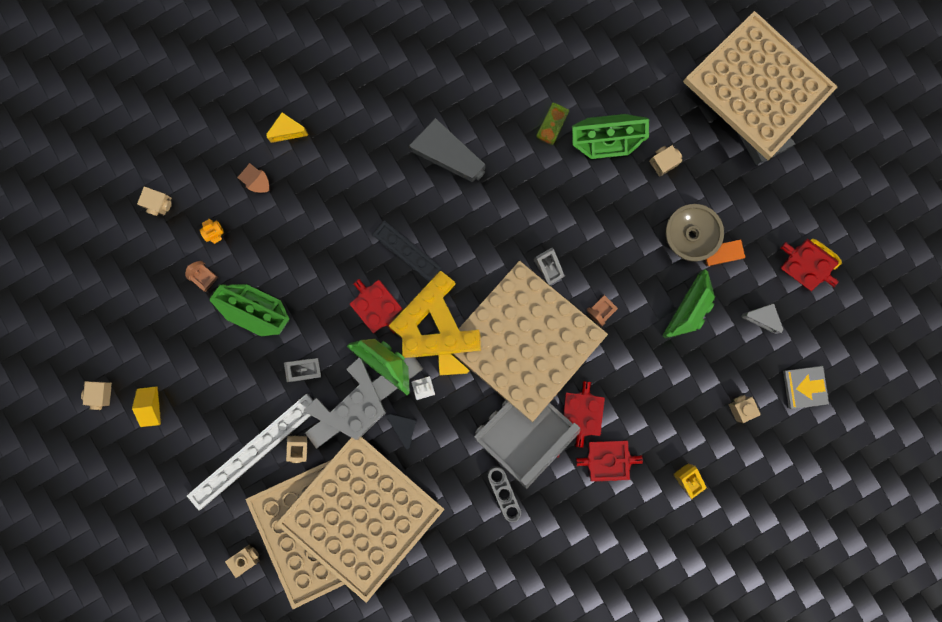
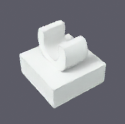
M430 376L412 381L416 400L435 395Z

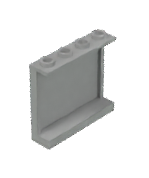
M505 400L502 404V409L499 412L495 411L489 417L490 421L485 426L481 425L476 430L474 437L491 456L527 489L580 433V427L575 423L572 424L550 403L532 423Z

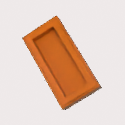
M736 240L722 243L719 250L713 256L705 259L706 266L744 259L745 254L742 241Z

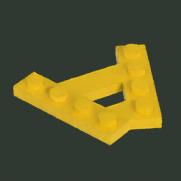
M442 271L425 286L389 325L390 329L402 338L404 358L481 351L480 330L459 331L443 299L455 286V282ZM430 312L440 334L421 335L417 325Z

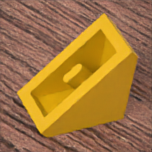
M281 113L266 135L272 143L308 136V133L302 125Z
M438 355L440 375L467 374L470 371L453 355Z
M158 387L140 388L136 391L132 410L140 427L161 425Z
M688 463L673 474L690 499H693L706 489V485L694 465Z

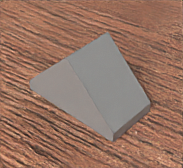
M553 248L535 257L534 262L548 285L565 276Z
M774 304L743 313L741 316L772 333L778 334L783 331Z
M318 358L284 363L287 382L321 377Z

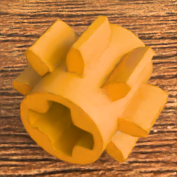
M208 219L202 223L203 228L200 229V233L206 242L211 240L215 244L222 240L221 234L224 231L217 220L213 222Z

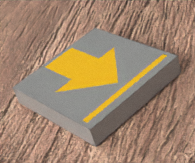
M823 366L783 371L789 409L829 404Z

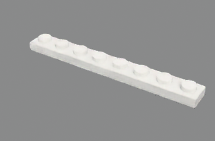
M308 394L304 395L190 492L187 497L199 511L305 422L311 415L307 414L304 409L313 402L312 398Z

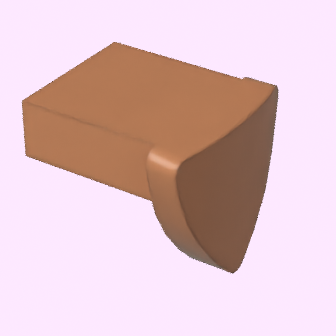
M250 163L237 177L246 184L247 189L253 192L269 191V182L264 171L256 169Z
M203 261L190 264L185 272L186 278L189 281H193L205 292L218 279L205 266Z
M604 295L591 308H587L586 311L597 324L603 326L605 321L618 308Z

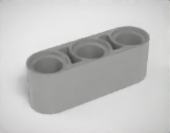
M493 466L488 471L489 482L505 519L509 522H516L521 516L517 500L503 468ZM494 471H500L502 477L496 481L491 478V474ZM500 490H509V496L504 499L499 496ZM508 508H516V515L508 516L506 514Z

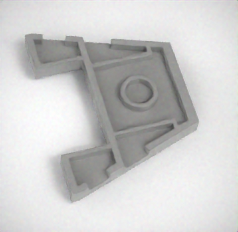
M358 358L346 369L358 381L359 385L330 412L316 398L304 409L307 414L355 440L362 437L386 414L361 358Z

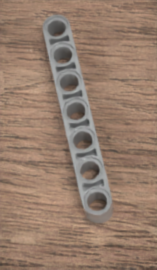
M415 357L405 358L404 362L409 368L410 380L422 371L423 367ZM383 376L372 382L381 401L398 389ZM320 421L305 432V434L317 449L340 431Z

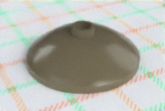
M689 204L679 208L671 215L666 226V240L669 247L677 256L688 261H702L713 256L721 247L724 238V227L719 216L709 207L700 204ZM689 232H693L695 237L691 238Z

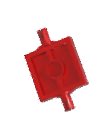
M808 238L795 249L787 244V242L781 246L780 249L789 254L781 269L810 291H813L823 281H826L832 287L838 284L839 281L830 275L831 271L838 265V261Z
M360 279L354 283L360 293L350 305L373 334L382 327H389L396 315L404 310L380 280L367 288Z
M583 381L582 393H566L564 416L572 424L575 423L580 427V433L576 437V447H579L580 439V447H584V436L601 435L605 398L589 394L591 382H587L586 389V382Z
M627 440L588 442L589 453L587 458H576V466H588L590 481L630 480L629 470L631 464H643V461L639 460L643 459L642 455H630Z

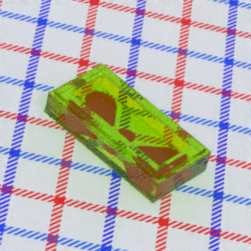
M552 103L536 137L553 145L570 110Z

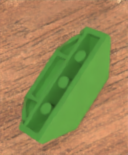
M628 114L587 118L572 126L573 146L591 159L629 155L643 141L649 138V118Z
M704 269L697 275L662 335L664 338L696 331V329L699 330L704 324L705 320L703 317L706 312L709 313L714 306L712 302L715 298L707 270Z
M247 284L220 285L210 297V302L226 320L259 336L278 335L289 321V316L281 300Z
M376 339L352 342L347 345L357 357L361 358L404 394L408 395L410 393L409 368L404 362L405 358L397 351L395 354L390 351L392 348L386 342L380 343Z

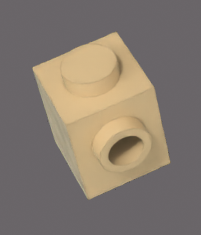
M673 145L668 148L664 146L657 150V155L650 160L651 165L660 177L677 167L682 162V155Z
M144 187L137 204L146 208V212L157 216L158 213L165 215L166 211H169L171 207V197Z
M85 382L81 393L83 405H90V409L102 410V406H110L112 383Z
M742 395L735 398V402L729 404L736 422L744 423L761 415L753 397Z
M287 436L286 461L292 463L306 462L307 436Z
M248 545L226 560L225 563L235 578H237L260 561L258 559L259 554L254 547L251 548Z

